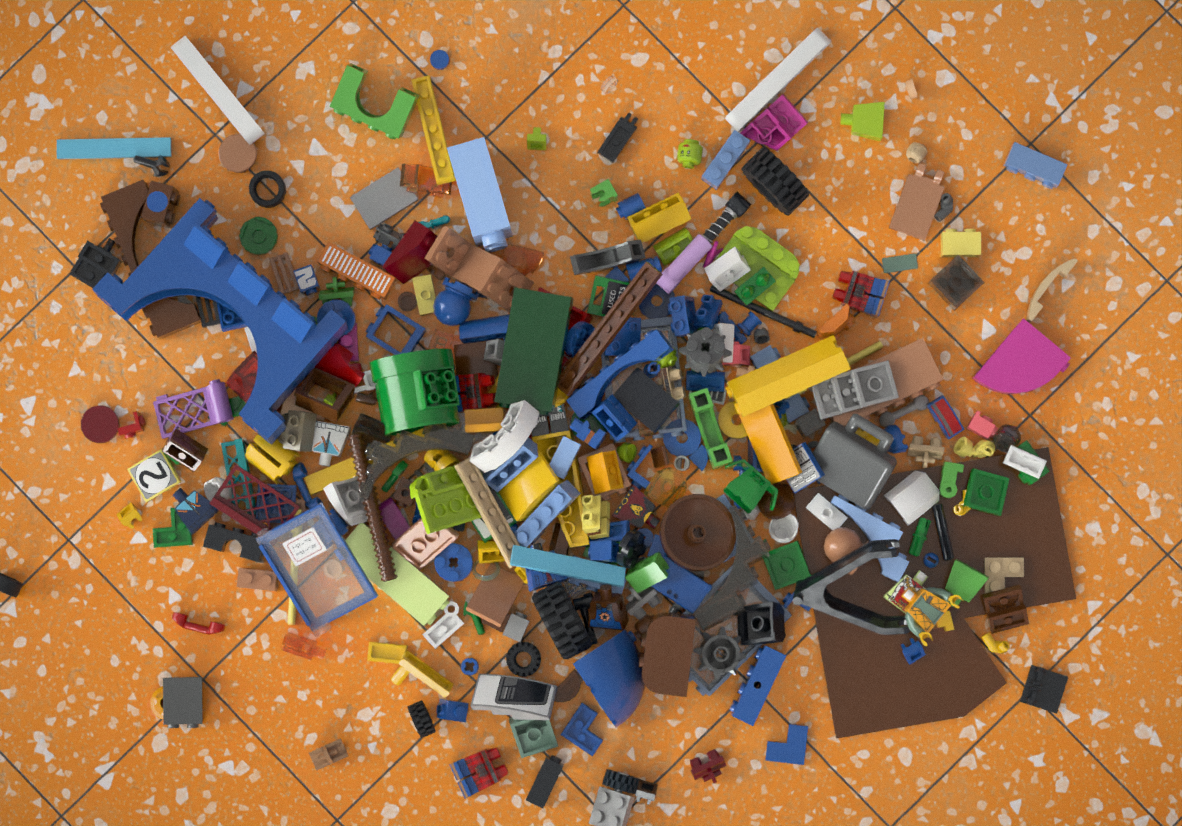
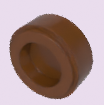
M404 292L398 297V305L403 311H412L417 305V299L413 293Z

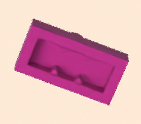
M355 323L350 333L338 340V344L354 353L350 362L359 361L357 323Z

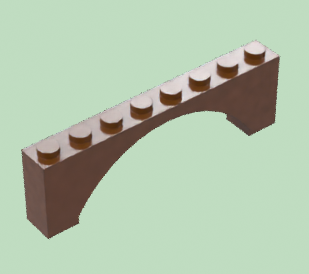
M144 180L102 196L103 202L100 203L104 214L107 213L110 220H107L110 230H114L117 236L114 238L118 249L122 248L124 255H121L124 265H128L130 268L129 276L139 266L135 252V235L149 190ZM167 297L142 308L146 319L150 318L152 323L149 327L153 336H157L159 339L201 323L200 314L194 303L186 304Z

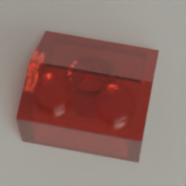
M253 351L233 371L225 383L245 403H247L252 393L257 377L258 357L256 351Z

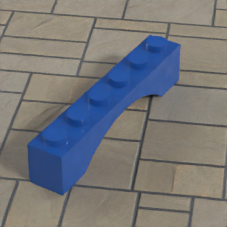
M656 329L644 335L645 339L640 343L637 341L632 344L626 354L618 355L612 365H606L599 371L600 374L595 378L591 377L585 381L584 387L580 390H574L566 401L579 419L585 420L592 414L591 412L601 403L605 390L620 372L641 362L660 361L674 350L661 331Z

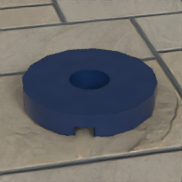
M656 283L639 305V309L648 319L668 317L670 315L668 311L669 298L675 297L673 291L668 294ZM654 296L661 297L662 304L660 306H654L651 303V299Z

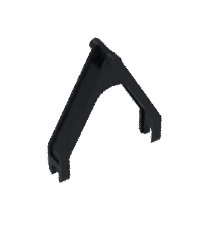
M899 540L870 541L806 579L798 580L795 586L793 603L795 605L803 604L881 635L907 634L911 632L908 626H901L908 625L905 615H880L832 596L826 587L871 559L899 556V549L892 548L900 547Z

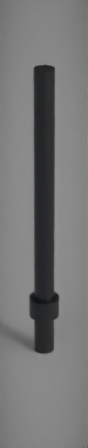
M713 284L710 288V292L786 325L796 333L801 332L812 338L817 333V331L804 326V323L798 320L795 322L753 302L746 306L737 295L727 290L720 292Z

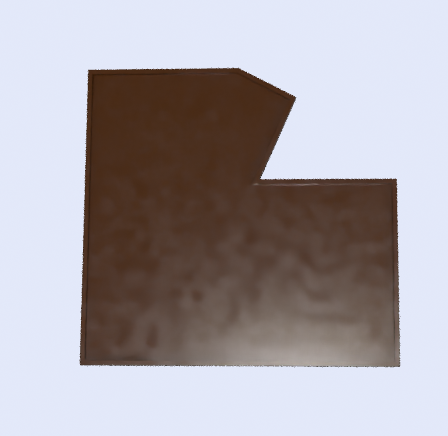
M1049 447L1035 449L1038 456L1047 461L1045 465L1049 472L1031 485H1028V483L1024 484L1018 477L1020 472L1017 469L1003 463L1006 454L957 463L963 464L964 468L962 473L957 472L955 483L957 486L956 495L951 498H944L940 495L939 501L936 503L943 504L954 559L947 561L943 559L932 507L920 516L931 521L926 535L927 540L924 541L921 553L918 557L909 554L914 537L912 534L916 531L919 518L907 526L901 515L887 501L884 495L915 470L891 474L875 503L870 509H866L865 512L870 515L876 513L883 517V522L887 524L893 522L901 527L899 530L903 533L899 539L900 547L895 548H898L900 553L907 556L906 560L909 561L902 577L908 575L913 579L920 570L928 576L922 585L925 589L934 587L946 590L945 587L956 559L984 573V558H1024V577H1005V588L1020 585L1026 608L1076 599ZM943 465L916 470L925 472L939 489ZM975 468L1010 478L1001 516L975 509H970L962 516L954 513V506L963 500L962 490H967L971 469ZM825 485L802 489L794 493L803 554L811 575L833 563L826 556L824 550L826 536L832 530L806 509V506L817 493L829 502H831L833 496H839L837 492ZM849 500L848 503L852 504L853 506L856 505L855 503ZM838 509L848 517L840 527L854 530L860 536L861 543L865 544L869 541L861 528L848 515ZM927 553H935L938 556L939 563L936 567L928 568L924 565L923 557ZM929 556L927 557V560L931 561L934 564L936 563L935 560H933ZM878 558L871 559L859 566L853 575L847 573L826 586L832 596L880 615H906L883 598L884 594L897 582L880 574L881 566ZM984 585L970 602L961 600L960 608L949 607L947 611L951 613L954 630L945 631L944 627L936 628L935 625L929 632L932 635L933 641L931 638L924 639L927 646H924L920 638L912 631L907 634L881 635L813 609L836 739L964 717L1006 684L1005 679L964 619L986 615L982 594H985ZM913 638L915 642H920L926 655L909 665L903 655L901 644L909 647L912 645L910 639Z

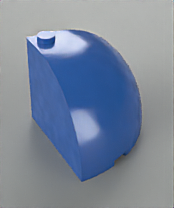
M626 629L573 663L616 728L624 723L636 710L645 687L642 679V667H639L640 652L634 643L637 639L632 631L627 632Z

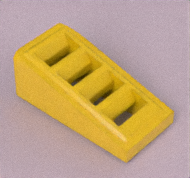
M477 540L479 563L505 561L502 554L499 553L500 550L495 541L484 543L483 540Z

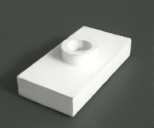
M1010 445L1003 461L1004 464L1037 479L1040 478L1047 462Z
M819 493L806 506V509L832 531L840 528L848 518Z

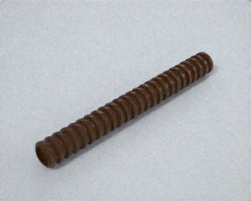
M358 433L348 436L347 440L350 441L348 445L351 447L350 452L353 453L351 457L354 458V469L357 470L355 474L358 476L357 481L360 482L358 486L361 487V499H364L362 503L365 505L364 511L367 512L365 516L368 517L367 522L370 524L368 528H371L369 532L372 534L371 540L374 541L372 545L375 546L374 552L377 553L375 557L378 558L376 562L379 563L378 569L381 570L379 574L382 575L381 581L385 582L396 579L398 575H395L396 569L393 567L395 563H392V551L389 550L391 546L388 545L389 539L386 538L388 534L385 533V522L382 521L384 517L381 516L382 510L379 509L381 505L378 504V501H380L377 498L378 492H375L377 488L374 486L375 481L372 479L374 475H371V472H373L370 469L371 463H368L370 459L367 457L368 451L365 450L367 446H364V434Z

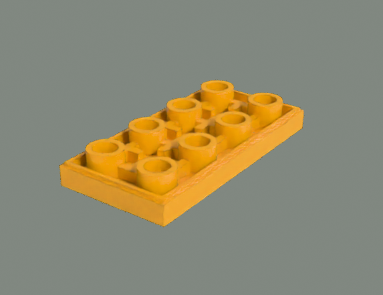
M774 404L748 414L745 417L739 414L764 475L771 484L802 473Z

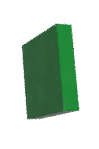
M975 468L971 469L963 506L1001 516L1010 478Z
M799 541L762 554L775 590L811 576Z

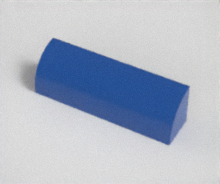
M510 314L468 320L459 325L460 340L465 344L506 338Z

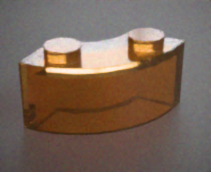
M402 164L400 187L407 188L406 192L418 193L420 191L432 193L433 197L443 198V195H451L452 182L437 185L432 167L420 164Z

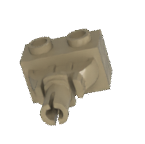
M289 410L288 413L282 415L285 420L286 429L277 438L278 441L283 444L284 449L311 452L317 414Z

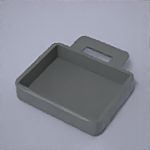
M853 414L845 427L838 422H832L825 430L812 453L825 474L817 481L861 508L870 509L897 464L896 458L887 453L894 440L893 436L858 414ZM858 427L879 439L878 445L875 446L857 435L855 432Z

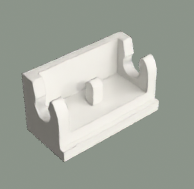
M736 247L704 268L709 281L720 292L751 270L745 257L740 255Z

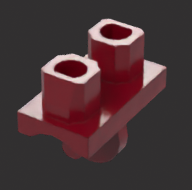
M713 749L706 753L709 762L702 764L699 757L690 760L691 773L695 780L702 777L704 782L712 779L714 784L717 783L715 777L722 774L720 769L725 767L726 763L723 756H720L716 749Z

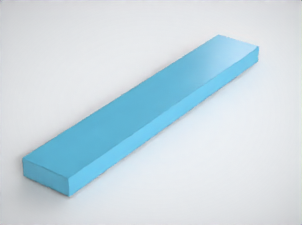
M171 137L57 140V159L134 158L136 155L143 158H158L159 155L172 157Z
M517 545L512 547L510 565L621 588L624 586L626 568Z

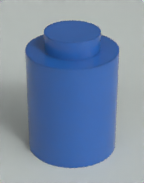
M636 193L617 203L616 211L620 218L624 217L627 220L628 216L646 207L640 195Z

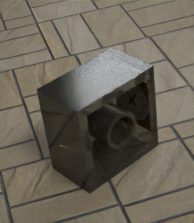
M959 255L928 282L953 311L985 283Z

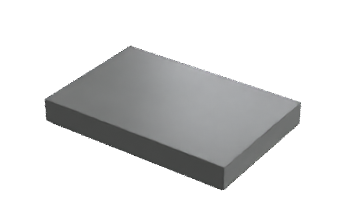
M399 168L394 169L350 197L370 230L418 201L417 196Z

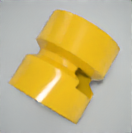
M443 443L433 445L424 456L425 462L431 468H434V471L460 463Z

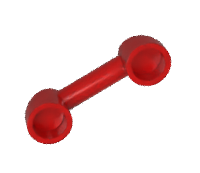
M173 612L172 619L184 629L208 635L223 632L225 629V625L210 621L208 627L188 622V615Z

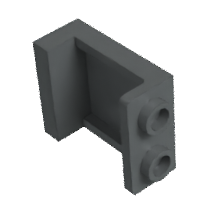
M202 677L163 678V725H168V728H179V724H187V728H199V724H203Z

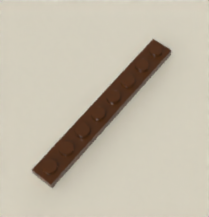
M645 262L561 373L558 388L567 396H571L663 275L649 262Z

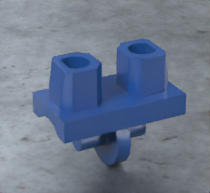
M703 295L701 307L695 313L696 319L693 326L695 329L708 327L712 330L714 324L719 322L718 314L723 303L722 300L715 299L713 295Z

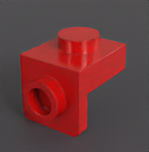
M137 411L133 412L135 423L117 428L119 436H125V439L136 437V433L144 431L143 426L146 425L143 414L140 415Z

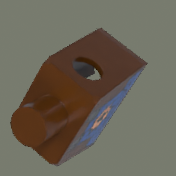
M601 585L600 592L595 593L590 603L588 627L624 631L629 618L623 595L612 593L611 585Z

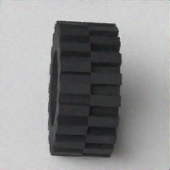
M761 148L741 169L758 192L785 215L789 216L809 196V192L801 180L791 172L786 164L784 165L779 158L765 148Z

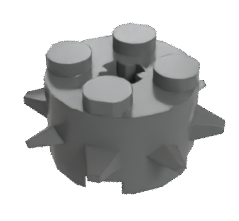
M708 327L693 334H686L688 337L687 345L679 348V352L686 355V369L691 368L698 373L700 371L702 377H705L707 372L712 373L718 369L724 370L722 366L723 359L732 355L731 351L725 349V335L720 336Z
M721 627L718 634L709 635L703 632L704 641L700 647L693 649V652L699 654L701 661L698 670L708 669L713 671L715 680H718L722 673L730 672L736 675L735 667L739 660L746 658V655L740 652L738 645L741 637L732 638L727 636L725 627ZM717 650H723V653H721L722 657H716Z

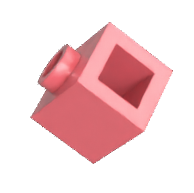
M734 342L733 361L731 363H722V365H750V346Z

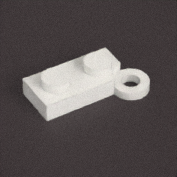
M450 601L444 608L445 615L422 634L435 649L464 624L457 616L459 606L456 602ZM450 605H453L455 607V611L453 613H450L448 611V607Z

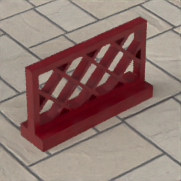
M237 464L234 465L209 503L258 536L272 529L270 521L281 519V523H284L283 518L288 517L286 520L288 521L294 517L300 508V505ZM236 470L244 475L245 482L234 484L232 476ZM248 483H258L261 492L250 494ZM245 484L248 495L237 497L235 486ZM232 487L234 498L226 499L220 495L224 488ZM264 494H275L277 503L266 505ZM262 495L264 506L253 508L251 497ZM248 498L250 508L242 510L239 508L237 500ZM288 503L294 507L291 514L282 515L280 505ZM278 505L280 516L269 518L267 507ZM265 508L267 519H256L254 510ZM280 536L271 540V544L275 546Z

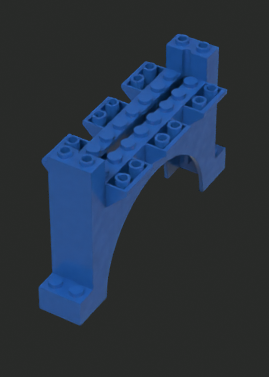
M199 198L125 282L115 273L112 276L107 272L92 290L98 298L126 322L145 306L160 299L179 295L208 298L221 303L236 313L250 329L255 341L258 357L255 385L239 415L248 426L272 445L286 429L284 417L276 410L348 330L347 320L340 311L334 312L331 309L316 325L314 318L308 312L303 314L299 308L300 306L292 299L288 301L286 296L280 291H273L274 289L270 281L264 275H257L256 269L250 263L246 262L244 264L243 260L235 253L232 256L226 246L227 244L219 237L214 238L209 229L218 220L217 211L214 209L215 206L207 199L203 201Z

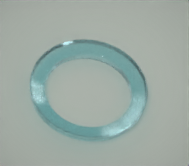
M478 560L473 564L472 573L479 580L489 581L496 578L500 573L498 562H494L497 567L496 571L489 576H482L477 573L476 565L479 563Z

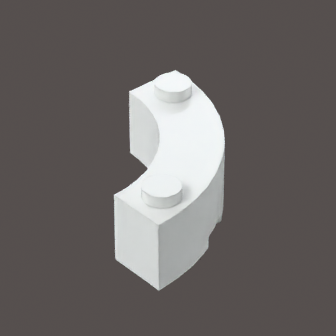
M525 400L511 404L501 423L502 428L495 436L491 434L483 441L474 444L469 461L484 473L497 469L524 444L533 428L536 427L540 412Z

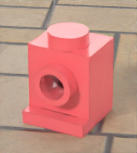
M977 410L966 429L985 440L989 436L993 438L998 428L992 423L993 420L985 415L980 417L981 412Z

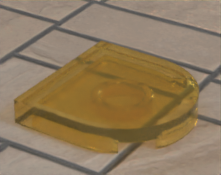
M672 467L659 470L651 479L644 495L668 509L676 500L684 497L687 488L686 478L681 471Z

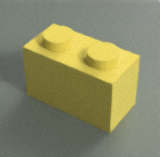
M945 229V232L941 233V257L981 256V232H976V229H965L964 232H957V229Z

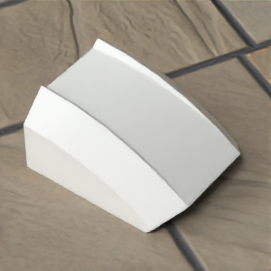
M915 470L887 492L884 497L893 505L908 526L939 501L940 491L925 472Z
M358 476L340 482H332L323 488L333 507L351 526L367 522L368 519L365 516L367 513L364 511L365 505L362 503L364 499H361L362 493H360L361 487L358 486L360 484L357 481Z

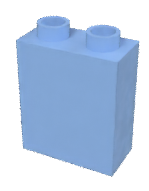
M482 137L448 147V154L476 247L483 245L485 251L489 253L508 247L506 238L513 237L485 138Z

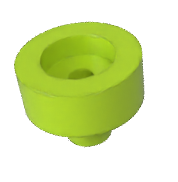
M625 442L617 447L616 452L621 461L630 463L634 460L637 449L634 444Z

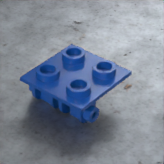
M630 317L606 348L605 355L618 356L622 353L626 354L632 344L637 341L641 342V318Z

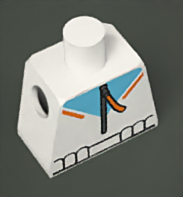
M316 421L312 451L320 453L319 465L330 467L332 456L341 457L351 431L350 427Z

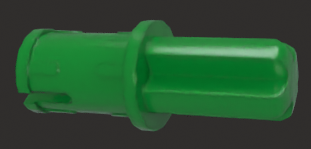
M919 518L916 531L912 534L914 537L909 554L917 557L920 555L924 541L927 540L926 535L931 523L930 520Z

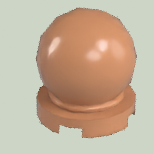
M840 527L827 534L824 550L830 561L835 562L865 544L861 543L860 536L854 530ZM857 568L852 570L848 574L853 575Z

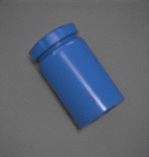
M658 256L626 264L630 282L645 262H649L662 273Z

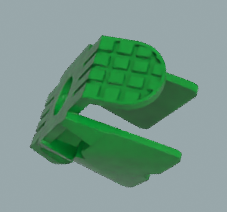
M745 459L724 466L725 469L741 466L746 470L731 481L723 491L747 514L751 513L766 490L772 494L770 510H774L778 490Z

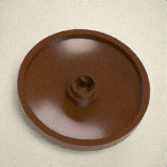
M691 494L676 500L665 511L660 523V541L667 556L678 566L690 571H707L723 563L731 554L736 542V525L730 511L720 501L704 494Z

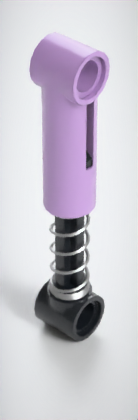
M737 191L725 204L726 208L722 211V215L718 216L714 223H711L709 229H705L703 235L698 234L669 267L662 272L663 275L657 281V284L670 294L687 273L712 248L711 242L713 243V240L717 236L719 237L721 231L725 230L724 228L731 224L732 220L740 218L752 204Z

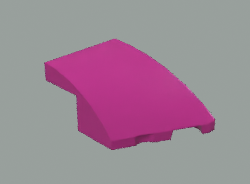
M782 94L743 129L740 134L757 143L778 150L801 130L808 121L788 98Z

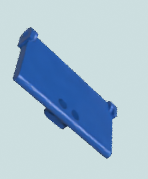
M664 554L662 557L669 566V569L666 570L668 577L651 587L694 614L706 594L712 590L713 585L706 583L690 571L678 566Z

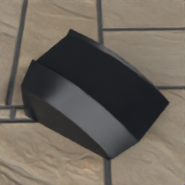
M772 601L738 607L737 626L738 636L741 637L740 645L783 642L786 636L785 611L781 603Z

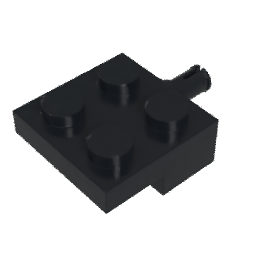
M109 238L104 247H99L87 240L69 274L91 288H94L107 272L113 276L122 263L120 259L113 256L110 252L115 241Z

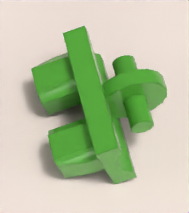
M333 277V283H326V289L328 290H320L319 300H322L324 304L325 302L341 298V300L346 301L352 306L355 293L354 287L341 288L345 287V281L338 282L337 277Z

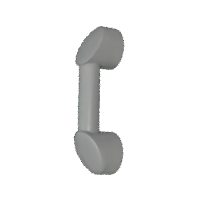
M924 395L918 396L914 399L913 403L893 413H883L879 418V423L884 428L888 425H893L896 419L916 409L919 411L925 410L929 400Z

